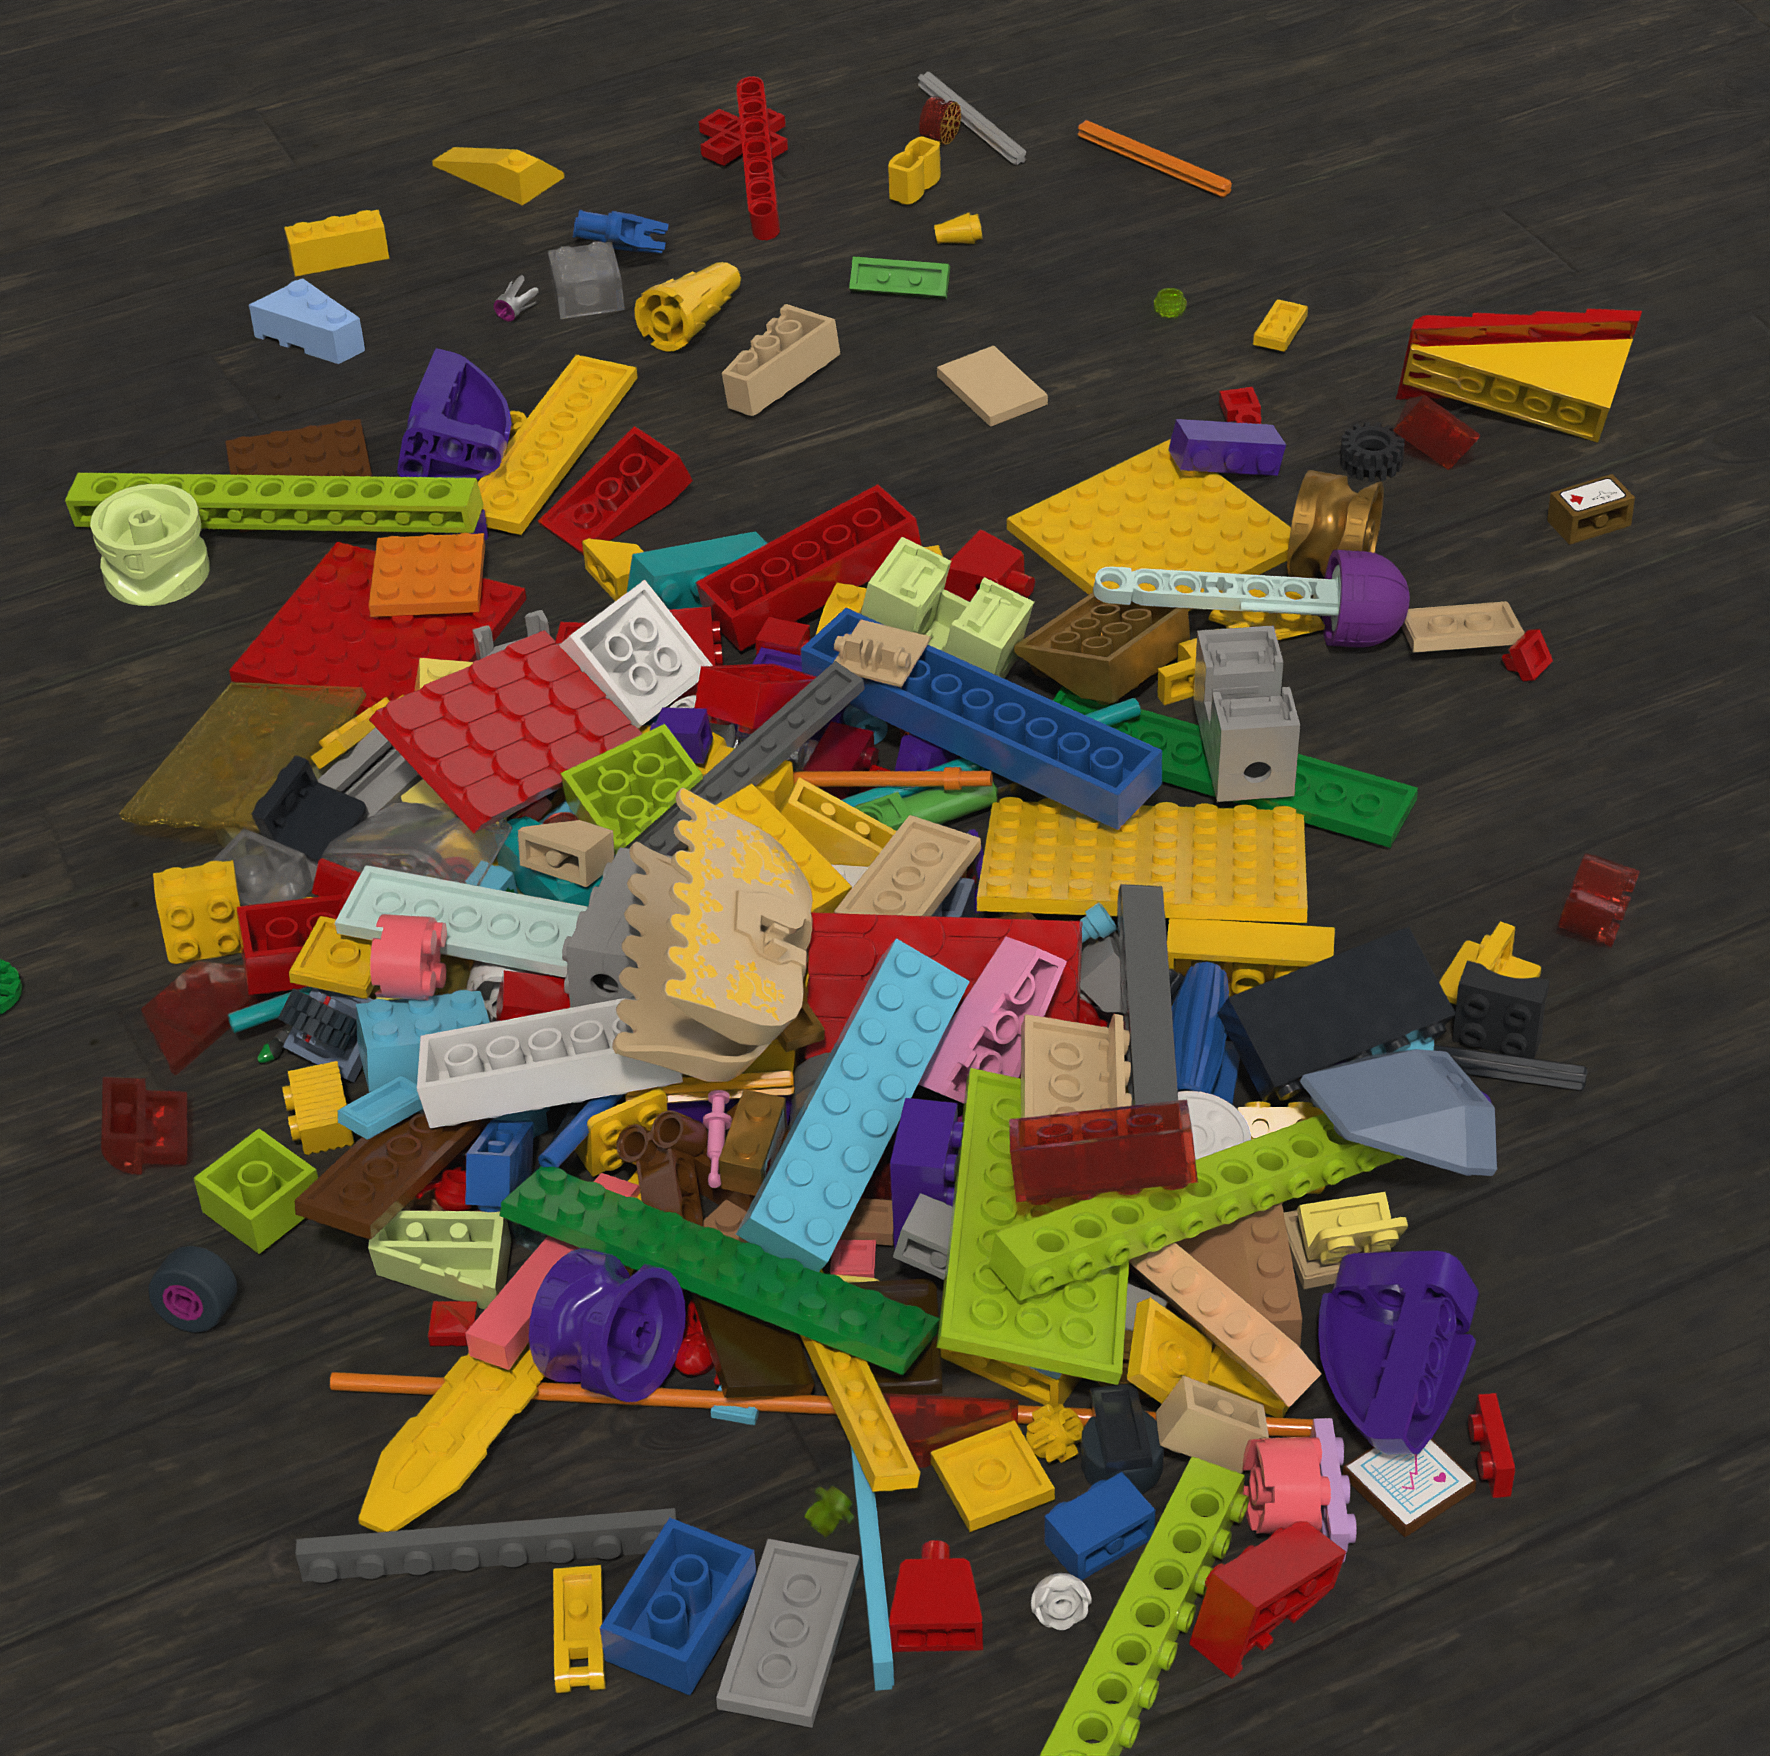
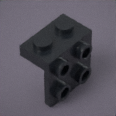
M295 755L289 764L281 769L276 781L265 796L257 801L251 815L265 841L318 864L321 858L332 862L367 814L368 809L363 801L319 783L309 761Z

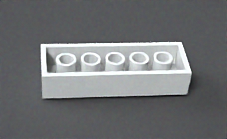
M635 996L421 1035L417 1092L429 1127L435 1128L446 1125L454 1126L463 1122L484 1118H497L502 1115L528 1110L535 1111L544 1107L566 1103H579L604 1096L623 1095L628 1092L653 1087H666L670 1084L683 1082V1073L625 1057L614 1052L612 1045L617 1034L621 1032L633 1033L632 1028L620 1020L616 1013V1007L621 1000L630 999L636 1001Z

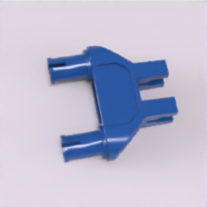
M579 210L578 217L575 218L573 237L600 241L603 247L610 249L662 254L666 243L653 241L649 235L657 234L664 236L665 232L668 231V224L617 211L608 212V215Z

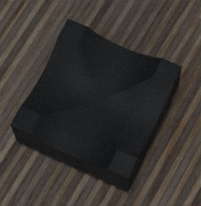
M1467 961L1458 986L1452 1041L1506 1055L1535 1059L1542 1039L1543 1017L1550 980L1538 977H1507L1487 969L1482 964Z

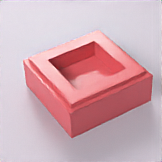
M839 1240L831 1255L830 1274L875 1278L876 1240Z

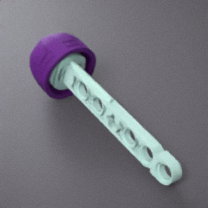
M1333 550L1326 568L1325 579L1144 568L1131 571V568L1104 567L1096 573L1093 587L1094 596L1098 600L1109 604L1130 605L1132 601L1142 606L1322 616V621L1325 625L1323 634L1326 644L1328 646L1370 647L1386 641L1402 626L1407 616L1410 602L1407 582L1391 561L1376 553L1350 550ZM1104 581H1112L1117 583L1120 587L1117 589H1108L1104 587L1101 583ZM1148 583L1153 585L1156 590L1144 591L1138 585ZM1178 585L1188 586L1193 592L1181 593L1175 587ZM1253 589L1260 590L1266 596L1262 598L1254 597L1248 591ZM1290 591L1297 592L1303 598L1299 600L1290 599L1285 593Z

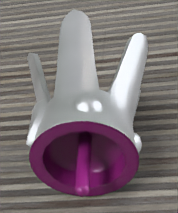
M523 275L519 276L513 285V281H511L505 293L494 302L495 312L498 317L505 321H513L521 311L537 304L533 302L523 307L537 295L538 288H532L523 295L515 297L524 282Z

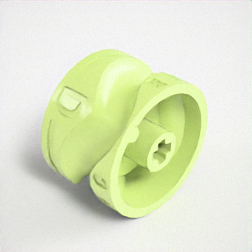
M145 484L126 488L106 498L93 512L90 526L96 548L102 555L100 567L106 589L116 599L138 606L163 605L193 593L208 577L210 561L205 542L199 536L201 520L195 499L183 489L164 484Z

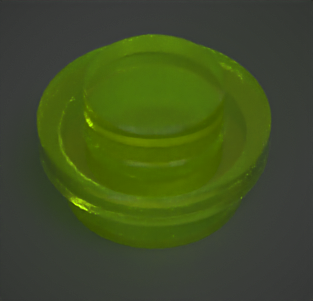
M1162 289L1154 299L1155 311L1165 317H1175L1186 310L1187 301L1183 297V292L1179 289Z

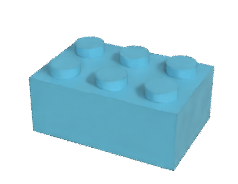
M459 990L452 994L429 996L428 1000L398 999L388 1001L376 999L369 1003L356 1004L358 1049L369 1092L399 1076H403L417 1084L421 1035L490 1023L481 991Z

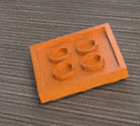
M484 533L428 534L424 536L377 538L369 600L371 617L479 612L485 555Z

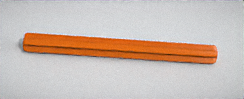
M1085 120L1078 127L1080 138L1214 195L1224 198L1232 190V183L1226 178L1093 122Z

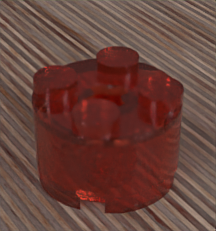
M1585 853L1573 881L1570 895L1567 897L1558 926L1569 932L1612 947L1620 928V924L1615 923L1614 919L1619 921L1624 919L1631 897L1624 895L1625 891L1633 893L1640 871L1597 855Z

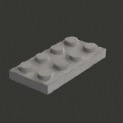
M772 1539L767 1540L716 1697L717 1709L813 1727L860 1570L859 1555Z

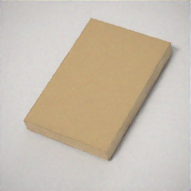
M995 346L937 367V377L990 427L1048 404V395Z
M1507 601L1408 609L1407 616L1401 626L1413 652L1513 645L1524 634V630Z

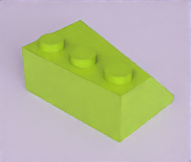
M665 724L561 773L566 802L577 819L613 830L614 855L617 854L620 847L625 848L676 803V793L681 788L691 790L703 779L701 771Z

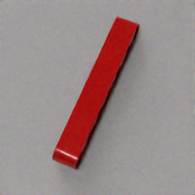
M749 76L741 79L736 86L748 211L753 236L759 240H770L780 233L768 107L763 80L755 76Z

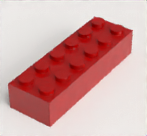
M877 484L695 582L702 607L711 606L712 621L720 622V631L741 651L755 644V639L768 617L795 622L824 606L837 583L859 587L870 581L901 537L922 546L917 520Z

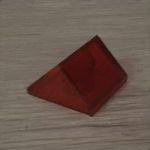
M1425 395L1414 396L1408 399L1393 429L1398 435L1448 470L1457 463L1480 437L1479 433Z

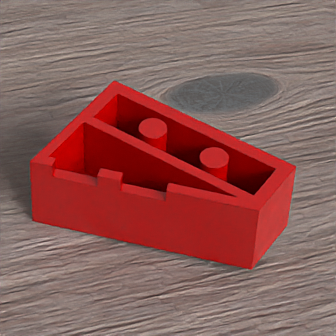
M1297 1521L1286 1529L1281 1527L1269 1539L1256 1547L1254 1545L1248 1546L1239 1557L1225 1565L1223 1563L1218 1564L1207 1576L1205 1581L1207 1590L1189 1645L1233 1679L1243 1670L1242 1659L1252 1648L1257 1646L1264 1651L1273 1643L1274 1637L1269 1634L1286 1618L1295 1623L1334 1588L1346 1551L1307 1521Z

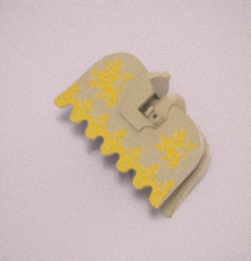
M681 788L676 793V803L681 810L691 816L693 821L682 819L676 823L673 830L678 840L686 844L691 852L679 850L670 858L649 849L637 841L630 847V858L635 864L644 869L646 875L638 873L631 875L627 881V886L632 894L642 900L644 906L632 904L625 910L626 921L640 932L641 937L630 935L623 940L621 944L623 952L637 963L638 968H624L619 974V981L625 989L635 996L636 1001L624 999L617 1005L616 1013L618 1017L632 1028L633 1033H618L613 1040L612 1048L616 1054L656 1064L707 1082H728L742 1074L759 1057L768 1045L796 1018L802 1007L803 979L806 974V963L808 961L807 947L812 933L813 918L811 916L813 897L809 883L799 866L784 847L770 834L717 807L691 791Z

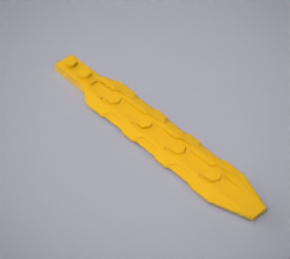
M637 1171L628 1182L639 1185ZM640 1193V1194L638 1195V1197H637V1198L640 1199V1200H641V1193ZM625 1266L631 1276L635 1269ZM529 1342L510 1370L471 1357L469 1354L460 1357L445 1375L444 1384L416 1417L410 1418L381 1452L358 1518L360 1525L376 1532L398 1531L460 1489L487 1455L486 1449L513 1415L521 1413L538 1392L537 1386L545 1376L538 1370L533 1361Z

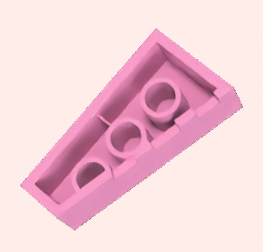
M1005 937L946 1027L918 1084L964 1103L966 1081L970 1068L1019 1078L1021 1073V1024L1025 1014L1044 1017L1067 961L1037 947Z

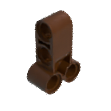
M668 1110L657 1116L651 1129L637 1124L625 1127L618 1136L616 1150L622 1160L637 1166L643 1203L664 1212L679 1214L683 1219L703 1226L694 1157L700 1154L706 1146L708 1140L706 1126L701 1121Z

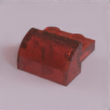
M103 1077L101 1151L107 1162L121 1171L142 1175L143 1163L186 1165L187 1092L146 1090V1079Z

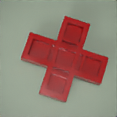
M768 108L772 155L774 159L788 150L787 138L775 134L785 127V115ZM718 109L699 121L700 133L711 137L700 145L701 156L724 166L743 154L739 117Z

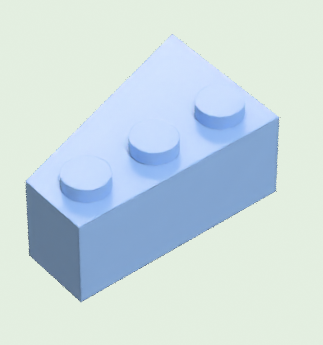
M303 278L293 281L288 286L249 304L256 338L264 340L266 336L278 339L281 346L289 348L293 344L304 348L305 354L336 364H340L365 351L360 318Z

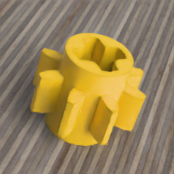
M1048 1403L1032 1412L1035 1421L1027 1425L1026 1438L1034 1454L1040 1458H1046V1461L1049 1463L1057 1458L1062 1463L1078 1454L1075 1445L1082 1441L1083 1424L1073 1410L1064 1408L1063 1404L1052 1408Z

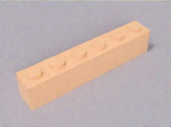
M1176 1243L1164 1246L1156 1252H1148L1129 1260V1268L1138 1278L1163 1299L1168 1300L1167 1303L1288 1407L1321 1375L1319 1370L1295 1342Z

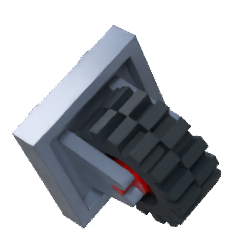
M314 987L309 995L292 989L278 1017L279 1020L293 1026L283 1047L317 1065L337 1061L340 1076L355 1082L363 1066L358 1049L356 1004L369 1003L374 999L370 997L364 999Z

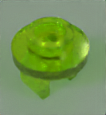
M832 1485L827 1491L818 1486L814 1494L820 1501L814 1503L804 1516L812 1523V1528L826 1538L834 1531L840 1518L848 1523L851 1522L854 1515L849 1508L853 1503L844 1493Z

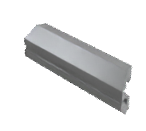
M376 727L318 779L319 783L363 801L368 809L367 814L332 860L334 863L402 802L401 796L423 779ZM265 841L279 870L292 877L293 881L301 887L314 882L317 863Z

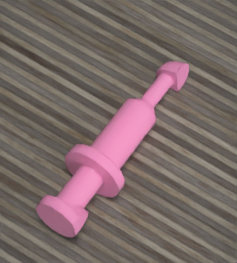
M723 1090L709 1092L708 1101L712 1103V1112L703 1117V1124L708 1129L707 1156L711 1159V1173L708 1175V1183L712 1188H717L721 1185L720 1174H718L719 1158L725 1143V1130L729 1129L732 1123V1118L724 1113L725 1104L729 1102L730 1095Z

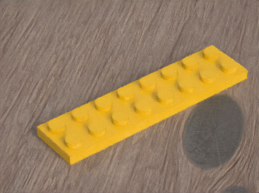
M575 355L509 441L499 468L479 480L478 486L484 504L482 509L485 510L488 528L522 535L637 380L636 367Z

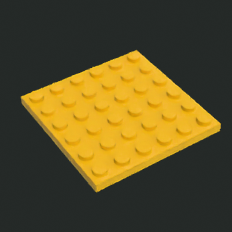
M1171 439L1007 518V530L1088 595L1093 593L1096 573L1104 567L1131 568V571L1144 568L1260 575L1287 561L1291 527L1217 472L1180 470L1168 451ZM1104 581L1101 583L1104 587L1108 589H1117L1120 587L1117 583L1112 581ZM1148 583L1138 585L1144 591L1156 590L1153 585ZM1178 585L1175 587L1181 593L1193 592L1188 586Z

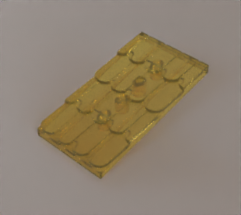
M231 682L121 810L119 816L124 822H132L139 826L167 824L174 828L201 826L208 830L227 827L243 832L257 831L259 829L251 813L257 801L265 796L274 784L281 769L286 767L295 755L307 759L310 765H312L314 761L311 759V756L322 749L319 741L351 720L366 697V693L362 687Z

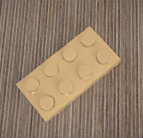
M909 815L834 913L932 916L981 851V838Z

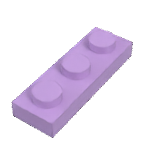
M1332 1418L1314 1419L1310 1438L1318 1437L1320 1439L1322 1447V1460L1319 1465L1320 1474L1329 1478L1331 1487L1330 1504L1321 1505V1533L1347 1553L1348 1543H1355L1356 1519L1354 1514H1347L1346 1504H1349L1350 1482L1348 1475H1341L1340 1466L1344 1462L1342 1437H1335Z

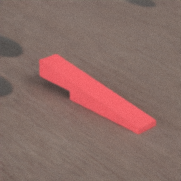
M601 1173L594 1181L604 1186L605 1189L625 1197L637 1198L640 1194L639 1185ZM548 1235L465 1332L469 1355L510 1370L529 1342V1322L532 1306L545 1276L561 1257L573 1250L580 1249L579 1247Z

